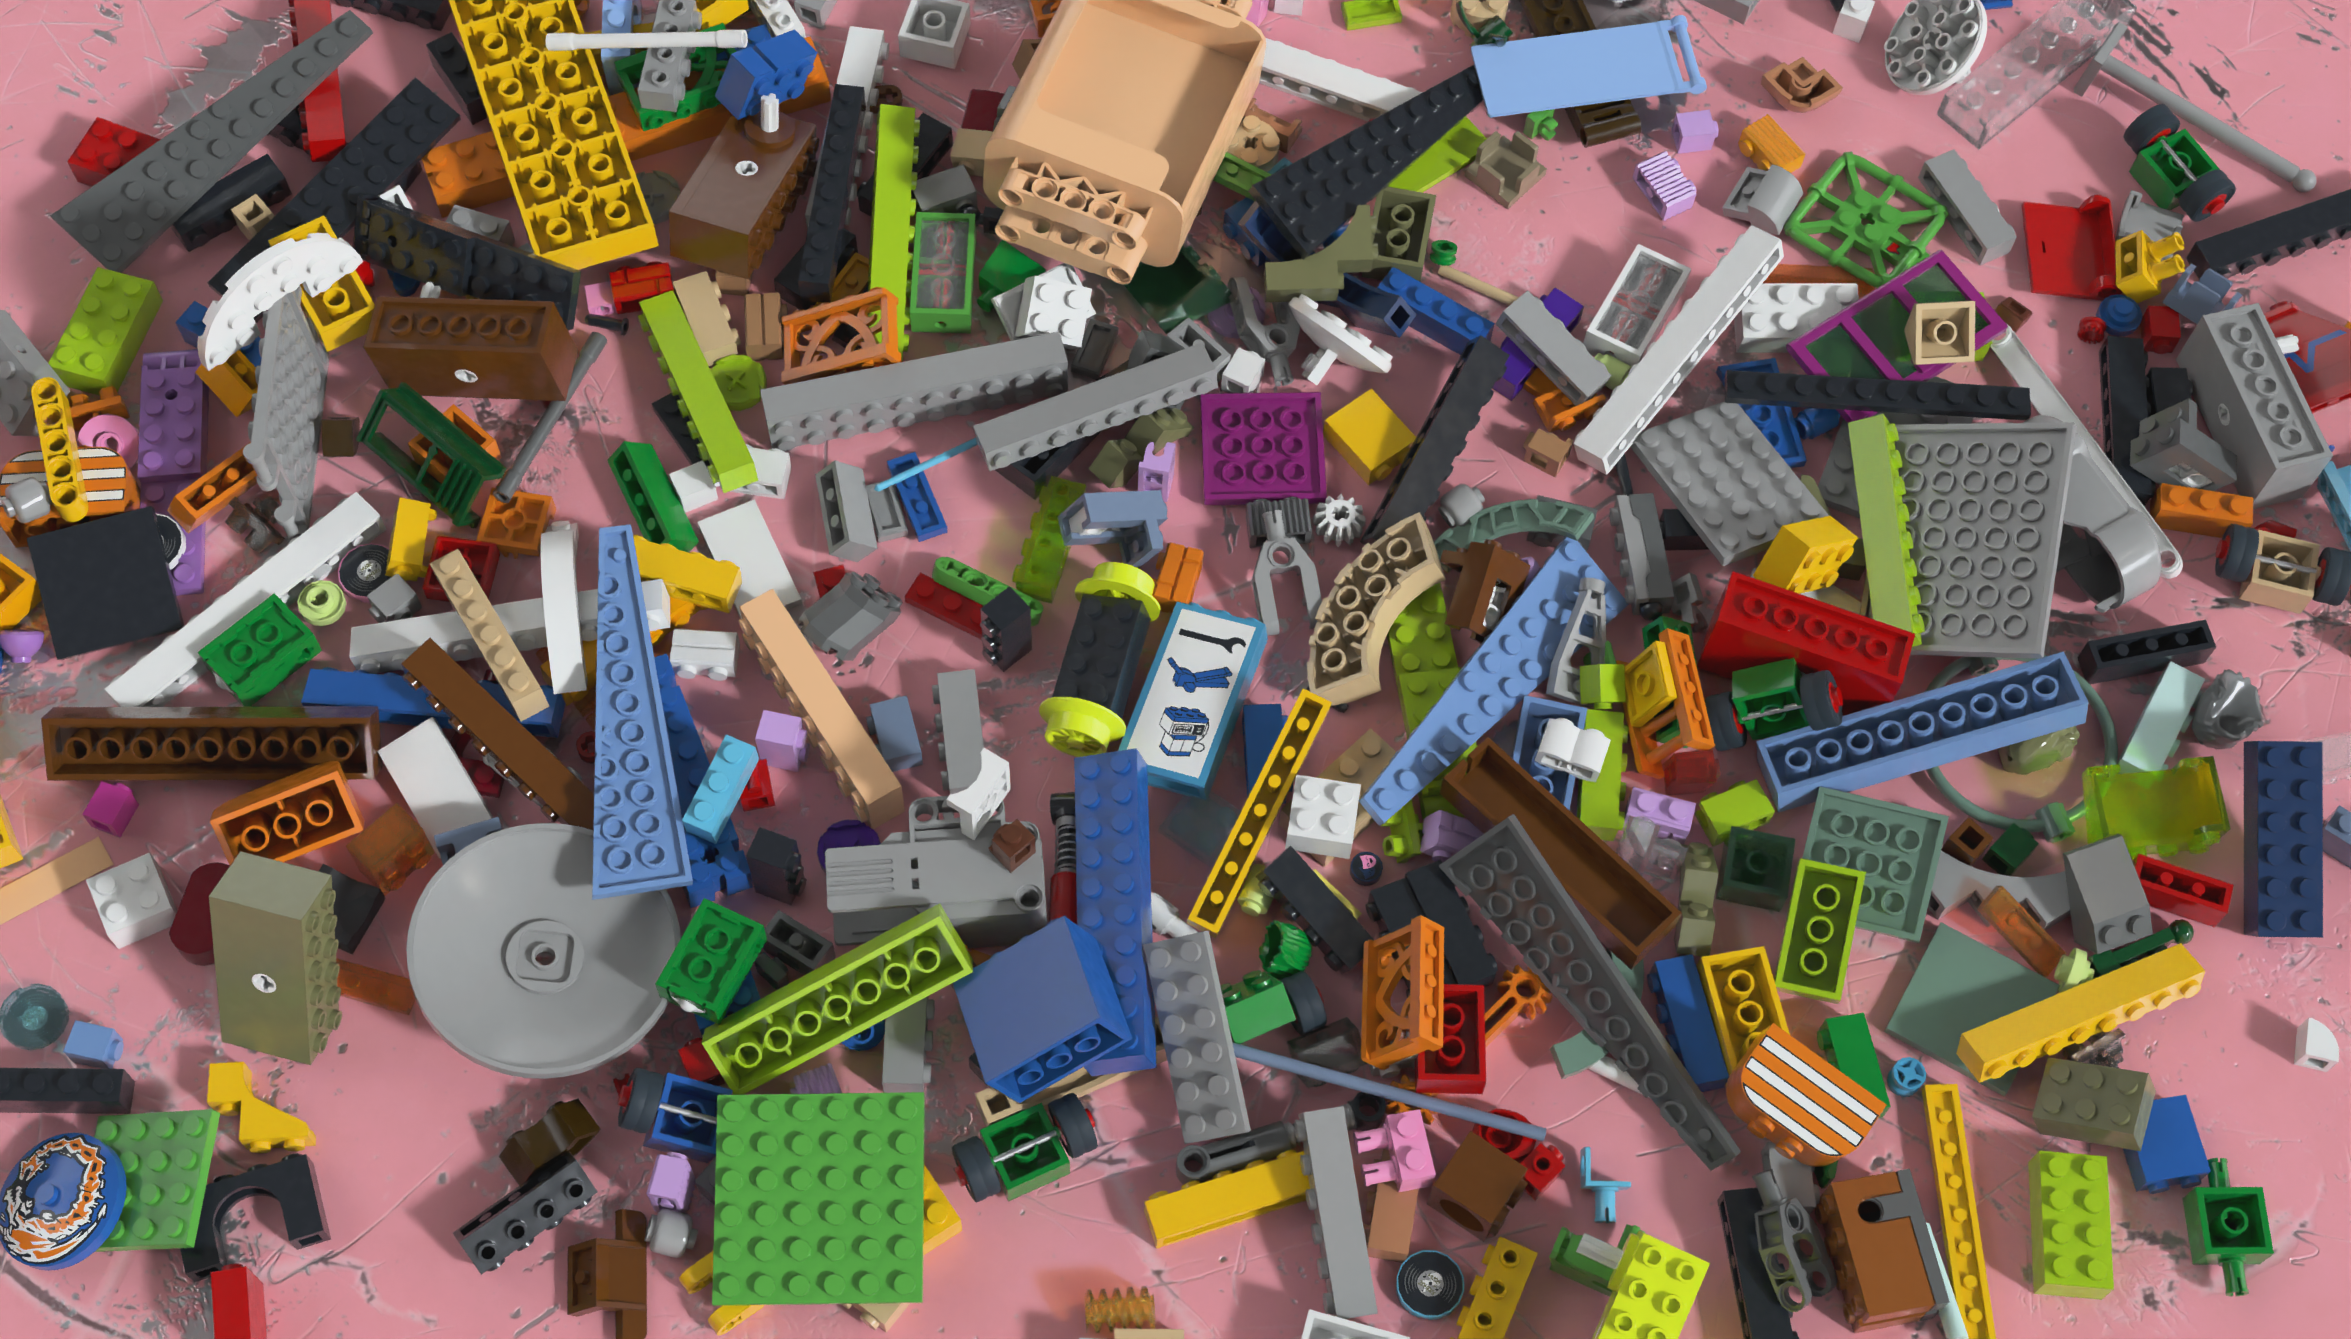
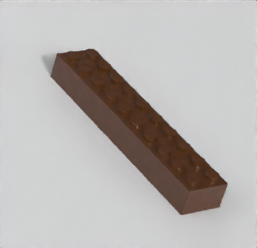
M378 706L53 707L41 718L47 781L280 780L330 761H339L346 779L351 780L375 779L382 769V759L377 752L381 749Z

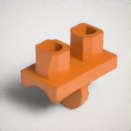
M114 386L102 388L99 391L100 400L90 402L86 394L70 397V410L75 432L80 431L87 421L99 415L112 414L124 419L130 418L129 410Z

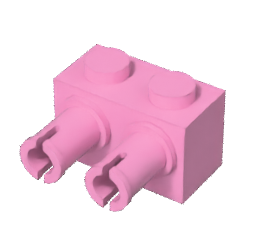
M1420 1109L1387 1115L1382 1128L1353 1132L1354 1144H1357L1355 1147L1357 1154L1387 1148L1390 1155V1160L1361 1165L1362 1177H1365L1363 1179L1365 1187L1393 1180L1397 1184L1398 1192L1432 1186L1436 1173Z

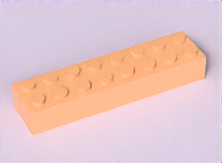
M771 589L739 606L742 619L738 621L744 632L742 638L750 651L753 649L757 651L759 655L757 661L766 675L771 673L775 680L773 686L781 699L785 697L788 699L791 705L788 707L791 715L801 717L802 723L807 730L808 742L813 748L819 747L823 754L820 756L824 767L829 773L835 772L839 779L836 781L837 786L845 798L850 796L855 805L852 808L861 823L866 821L871 829H875L905 812L901 784L775 591Z

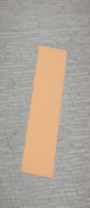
M99 836L0 888V925L114 865Z

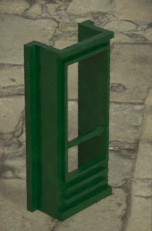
M401 382L398 388L379 390L356 438L358 442L364 443L453 520L452 523L457 527L469 525L472 529L477 528L481 517L470 508L483 482L501 479L507 469L405 382ZM388 406L433 443L428 449L429 453L422 467L381 432L375 433ZM437 448L453 460L442 484L426 471L433 456L438 453Z

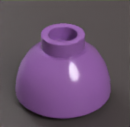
M11 629L0 631V646L5 653L11 656L12 663H30L31 656L39 651L44 641V633L41 630Z

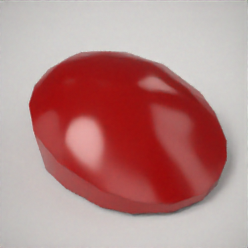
M1494 1109L1488 1112L1531 1124L1526 1117L1514 1111ZM1477 1123L1473 1126V1133L1515 1161L1527 1157L1536 1145V1140Z

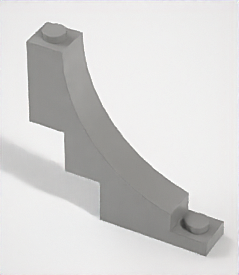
M1941 850L1928 904L1929 910L1937 920L1969 902L1988 928L2018 909L2037 935L2071 915L2065 871L2036 877L2000 875L1974 868L1958 861Z

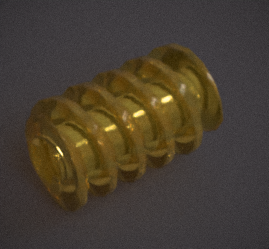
M1141 1286L1139 1296H1136L1133 1287H1128L1125 1297H1122L1119 1288H1114L1111 1298L1108 1297L1105 1289H1100L1097 1299L1094 1298L1090 1289L1086 1290L1084 1296L1086 1333L1089 1324L1093 1325L1096 1333L1101 1332L1103 1323H1106L1110 1332H1114L1117 1322H1120L1122 1329H1129L1130 1322L1134 1321L1136 1328L1142 1329L1144 1320L1148 1321L1151 1329H1156L1154 1294L1150 1295L1146 1286Z

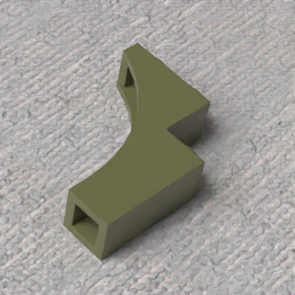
M1358 205L1355 215L1346 230L1337 240L1323 250L1306 257L1304 260L1301 258L1285 262H1265V302H1290L1293 297L1299 298L1301 294L1313 301L1337 300L1339 289H1344L1343 273L1371 272L1373 261H1378V244L1372 243V234H1376V216H1370V205Z

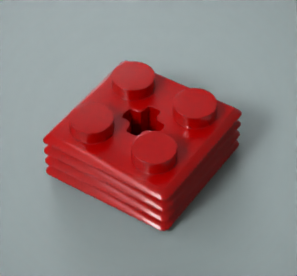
M437 536L422 587L426 598L450 602L439 584L430 563L459 549L489 600L500 557L497 544Z

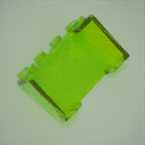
M2214 756L2181 759L2170 770L2118 774L2121 768L2120 764L2088 767L2082 773L2087 845L2120 834L2123 836L2132 860L2138 854L2145 856L2147 854H2158L2159 857H2170L2181 851H2189L2190 854L2197 855L2208 852L2210 850L2209 846L2221 841V837L2231 829Z

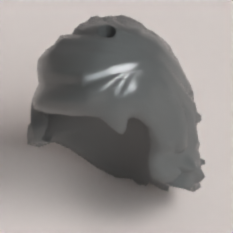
M2224 669L2223 673L2216 676L2206 692L2202 693L2194 711L2192 722L2194 735L2202 745L2216 750L2229 749L2263 726L2264 718L2261 715L2260 695L2258 694L2257 687L2251 684L2249 677L2243 678L2241 672L2236 674L2230 669Z

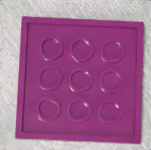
M1321 392L1220 393L1200 395L1204 505H1247V503H1252L1257 499H1267L1270 502L1275 500L1278 502L1279 500L1283 501L1287 497H1298L1301 500L1306 498L1308 499V504L1325 503L1327 491Z

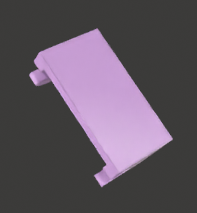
M1154 442L1147 445L1143 462H1139L1138 491L1161 490L1163 501L1168 502L1174 476L1176 443L1167 442L1162 456L1153 455Z

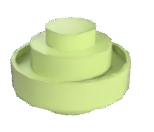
M323 580L312 582L306 586L299 594L297 602L301 616L306 622L314 626L333 624L341 618L347 604L345 595L340 587L331 581Z
M2074 947L2069 956L2062 955L2054 974V979L2058 980L2060 985L2058 992L2061 993L2093 979L2095 970L2090 968L2091 961L2087 960L2086 951Z

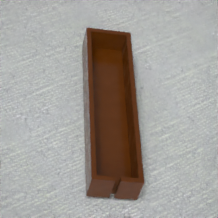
M1489 737L1468 755L1467 761L1463 759L1443 778L1439 793L1483 834L1513 814L1516 816L1599 941L1630 970L1675 928L1682 912Z

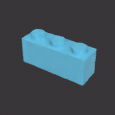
M727 734L725 735L682 819L686 832L714 844L717 843L759 761L755 746Z

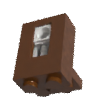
M1485 539L1484 543L1471 541L1469 549L1443 550L1440 559L1441 563L1461 573L1445 624L1455 630L1460 631L1461 628L1472 631L1470 638L1480 644L1493 631L1498 621L1508 612L1516 598L1522 594L1530 570V565L1520 560V554L1503 550V544L1490 539Z

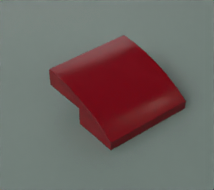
M972 89L969 94L961 128L993 132L997 108L1004 93Z

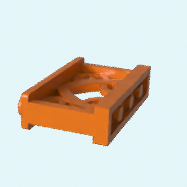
M875 287L870 289L869 292L847 295L841 300L831 303H820L817 307L807 310H796L790 315L781 317V323L784 325V371H781V382L787 385L902 362L901 353L898 351V298L886 288ZM881 310V319L876 325L869 328V326L875 323L878 315L874 313V315L868 317V313ZM841 323L855 328L860 334L850 340L843 354L837 356L832 349L823 345L833 331ZM812 330L808 335L803 334L804 338L810 342L809 345H800V333ZM882 331V343L879 344L875 334ZM857 345H859L860 347H862V349H859V350H855V351H854V349H855V347H856ZM800 352H801V353H805V355H804V357H803V361H802L801 366H800ZM819 353H826L828 355L827 359L821 360L823 356L819 355Z
M1422 915L1411 919L1410 925L1374 941L1369 939L1364 942L1361 1059L1381 1070L1388 1069L1391 1064L1425 1050L1436 1051L1443 1048L1444 927ZM1395 951L1399 955L1397 960L1392 957V953ZM1404 976L1410 981V995L1406 999L1399 1015L1391 1006V996L1399 980ZM1406 1031L1409 1032V1037L1405 1038Z

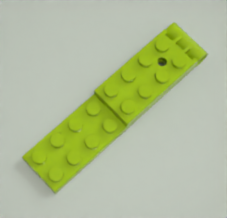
M1441 582L1425 590L1412 600L1398 615L1387 634L1407 740L1461 670V667H1458L1450 627L1445 624L1447 611ZM1476 742L1418 793L1423 822L1427 816L1438 810L1465 818L1439 792L1443 778L1463 759L1467 761L1468 755L1477 747Z

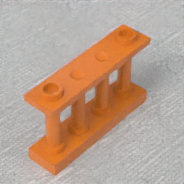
M1666 628L1658 635L1659 640L1665 642L1677 698L1674 700V706L1649 720L1640 728L1631 726L1627 704L1623 702L1637 771L1640 774L1657 779L1665 777L1661 760L1682 747L1688 746L1706 752L1715 746L1690 637L1687 634ZM1621 660L1616 661V664H1624V667L1629 664ZM1678 719L1680 734L1658 747L1655 732Z

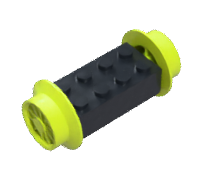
M1119 562L1098 564L1094 569L1092 578L1080 581L1075 588V596L1080 602V606L1052 698L1044 700L1039 707L1040 716L1048 724L1044 735L1045 740L1055 749L1068 755L1082 757L1106 753L1109 742L1117 741L1125 735L1126 725L1122 720L1150 622L1159 617L1161 610L1158 601L1152 596L1155 587L1153 579L1147 573L1134 566Z

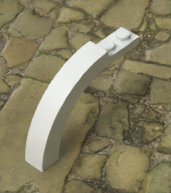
M569 521L553 522L551 526L547 527L545 533H541L543 607L554 694L586 691L588 680L577 591L576 557L579 531L578 524H570Z

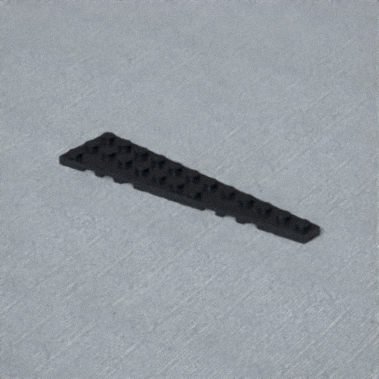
M1475 65L1255 183L1248 192L1304 260L1324 243L1332 233L1340 229L1348 219L1355 215L1358 205H1365L1373 200L1381 190L1389 186L1437 141H1440L1470 112H1473L1480 106L1484 99Z

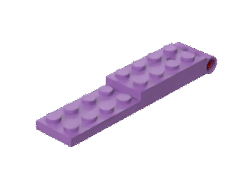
M198 349L144 353L143 366H141L137 475L141 483L140 509L152 506L155 509V513L169 516L175 522L177 521L167 511L174 496L207 473L209 387L195 373L201 364ZM206 521L189 534L178 523L186 536V550L184 555L182 554L178 560L179 563L170 570L176 595L203 594Z

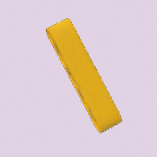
M44 377L33 384L31 394L50 498L64 520L76 522L86 516L88 501L70 405L58 381L54 378Z

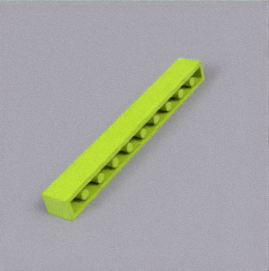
M880 104L876 127L868 292L872 288L882 287L898 298V351L901 353L903 362V352H908L909 334H904V325H909L910 307H905L906 297L910 298L912 284V280L907 279V270H912L913 253L908 252L909 243L913 244L915 226L910 225V216L914 217L916 209V199H911V190H916L917 172H912L913 163L917 164L919 146H914V137L919 136L920 120L915 119V108ZM881 310L868 313V317H871L872 315H874V313L878 315L875 323L869 326V328L873 327L879 322V320L881 319ZM882 331L875 334L879 344L882 343Z

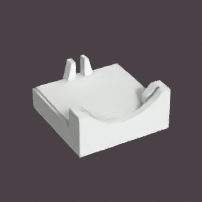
M983 748L980 752L981 771L977 780L967 789L950 794L946 799L947 805L957 810L960 814L962 834L972 840H975L1011 789L1009 762L986 748Z

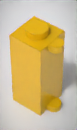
M399 497L394 513L385 576L392 577L395 574H399L404 581H417L418 577L424 578L426 576L428 567L422 565L428 520L434 521L437 519V511L430 509L431 503Z

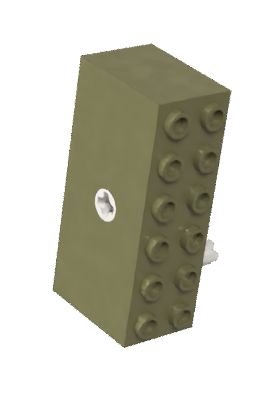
M240 851L209 895L222 1042L311 1065L317 1054H321L325 1050L332 1030L338 1029L342 1020V1011H339L338 1003L341 995V988L337 984L340 965L336 963L338 940L335 939L337 916L334 915L333 910L336 892L332 890V875Z

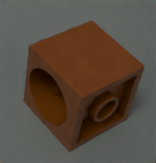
M1470 1131L1433 1185L1427 1205L1484 1242L1489 1233L1496 1236L1503 1226L1505 1218L1510 1212L1507 1206L1514 1209L1522 1197L1523 1191L1528 1184L1524 1180L1528 1168Z

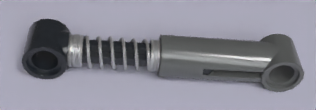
M1359 1092L1353 1100L1347 1101L1346 1105H1341L1344 1106L1347 1131L1353 1130V1128L1361 1131L1377 1129L1382 1123L1386 1109L1383 1097L1365 1092ZM1364 1105L1371 1106L1375 1109L1376 1114L1365 1116L1359 1108ZM1278 1121L1202 1146L1188 1145L1178 1154L1176 1175L1183 1184L1195 1180L1204 1183L1207 1179L1213 1178L1214 1175L1222 1171H1235L1245 1168L1247 1164L1257 1160L1267 1161L1276 1158L1279 1154L1291 1150V1148H1296L1297 1144L1300 1146L1303 1141H1297L1295 1123L1287 1122L1283 1124L1282 1121ZM1190 1160H1195L1201 1164L1202 1168L1197 1172H1191L1185 1168L1184 1164Z

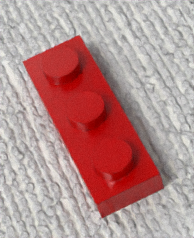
M920 572L904 596L905 602L981 639L980 609L983 605L937 583L933 578Z

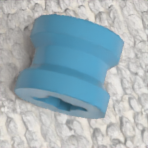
M1911 1057L1898 1060L1888 1073L1887 1083L1893 1093L1901 1097L1914 1095L1925 1082V1068L1921 1062Z

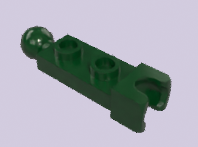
M2175 920L2170 923L2168 928L2113 953L2110 949L2088 957L2089 961H2091L2090 968L2095 970L2093 979L2168 949L2167 947L2171 943H2182V945L2189 943L2194 935L2193 926L2186 920Z

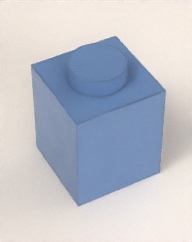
M75 1020L63 1052L74 1063L101 1069H112L115 1061H118L123 1053L124 1044L121 1036L113 1028Z

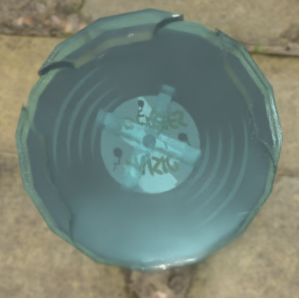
M39 983L30 984L29 987L13 991L3 1001L0 1008V1029L3 1036L15 1047L25 1050L42 1049L54 1043L62 1035L69 1021V1008L63 996L51 986Z

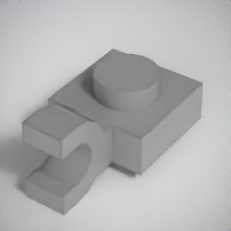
M1688 573L1673 581L1672 586L1675 596L1671 607L1673 614L1682 615V620L1691 623V627H1694L1696 632L1708 628L1704 615L1697 607L1705 602L1697 576Z

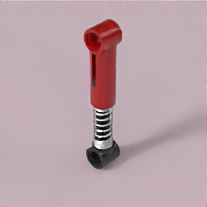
M1075 792L1054 793L1050 796V813L1052 823L1056 825V861L1054 863L1056 869L1050 882L1049 922L1065 916L1077 924Z

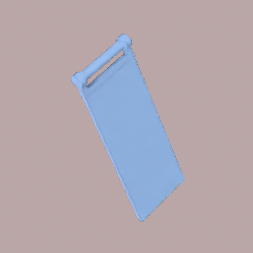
M1683 15L1675 16L1670 20L1507 41L1503 47H1497L1495 43L1471 47V54L1487 115L1490 118L1673 93L1691 92L1692 94H1700L1707 89L1705 79L1700 75L1687 32L1688 22ZM1670 30L1676 33L1690 81L1683 82L1668 33Z

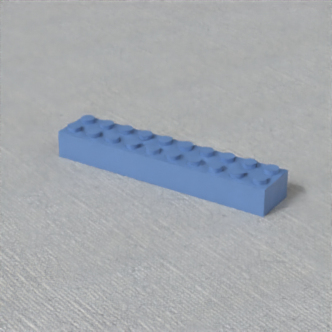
M2063 651L2046 656L2043 659H2036L1842 716V723L1837 727L1815 731L1810 726L1756 741L1757 762L1779 813L1816 802L1820 786L1842 792H1851L2086 723L2089 702Z

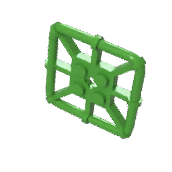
M1851 151L1844 152L1842 156L1832 163L1817 183H1812L1807 190L1808 194L1788 218L1784 225V231L1787 236H1790L1799 244L1828 260V264L1832 267L1838 266L1870 286L1878 288L1909 269L1918 257L1921 258L1926 252L1925 247L1944 225L1949 212L1945 205L1904 182L1902 176L1898 174L1894 176L1865 158L1853 154ZM1855 167L1888 185V188L1879 198L1861 188ZM1843 168L1851 194L1844 202L1826 192L1827 187ZM1898 191L1928 210L1901 212L1887 203ZM1816 201L1835 212L1830 220L1800 222ZM1862 219H1867L1871 221L1872 224L1867 223L1866 225H1862L1861 221ZM1931 222L1916 241L1911 242L1895 232L1901 225ZM1831 233L1844 242L1834 251L1809 235ZM1888 239L1908 251L1890 274L1886 273L1880 253L1881 248ZM1852 246L1870 256L1875 274L1845 257Z

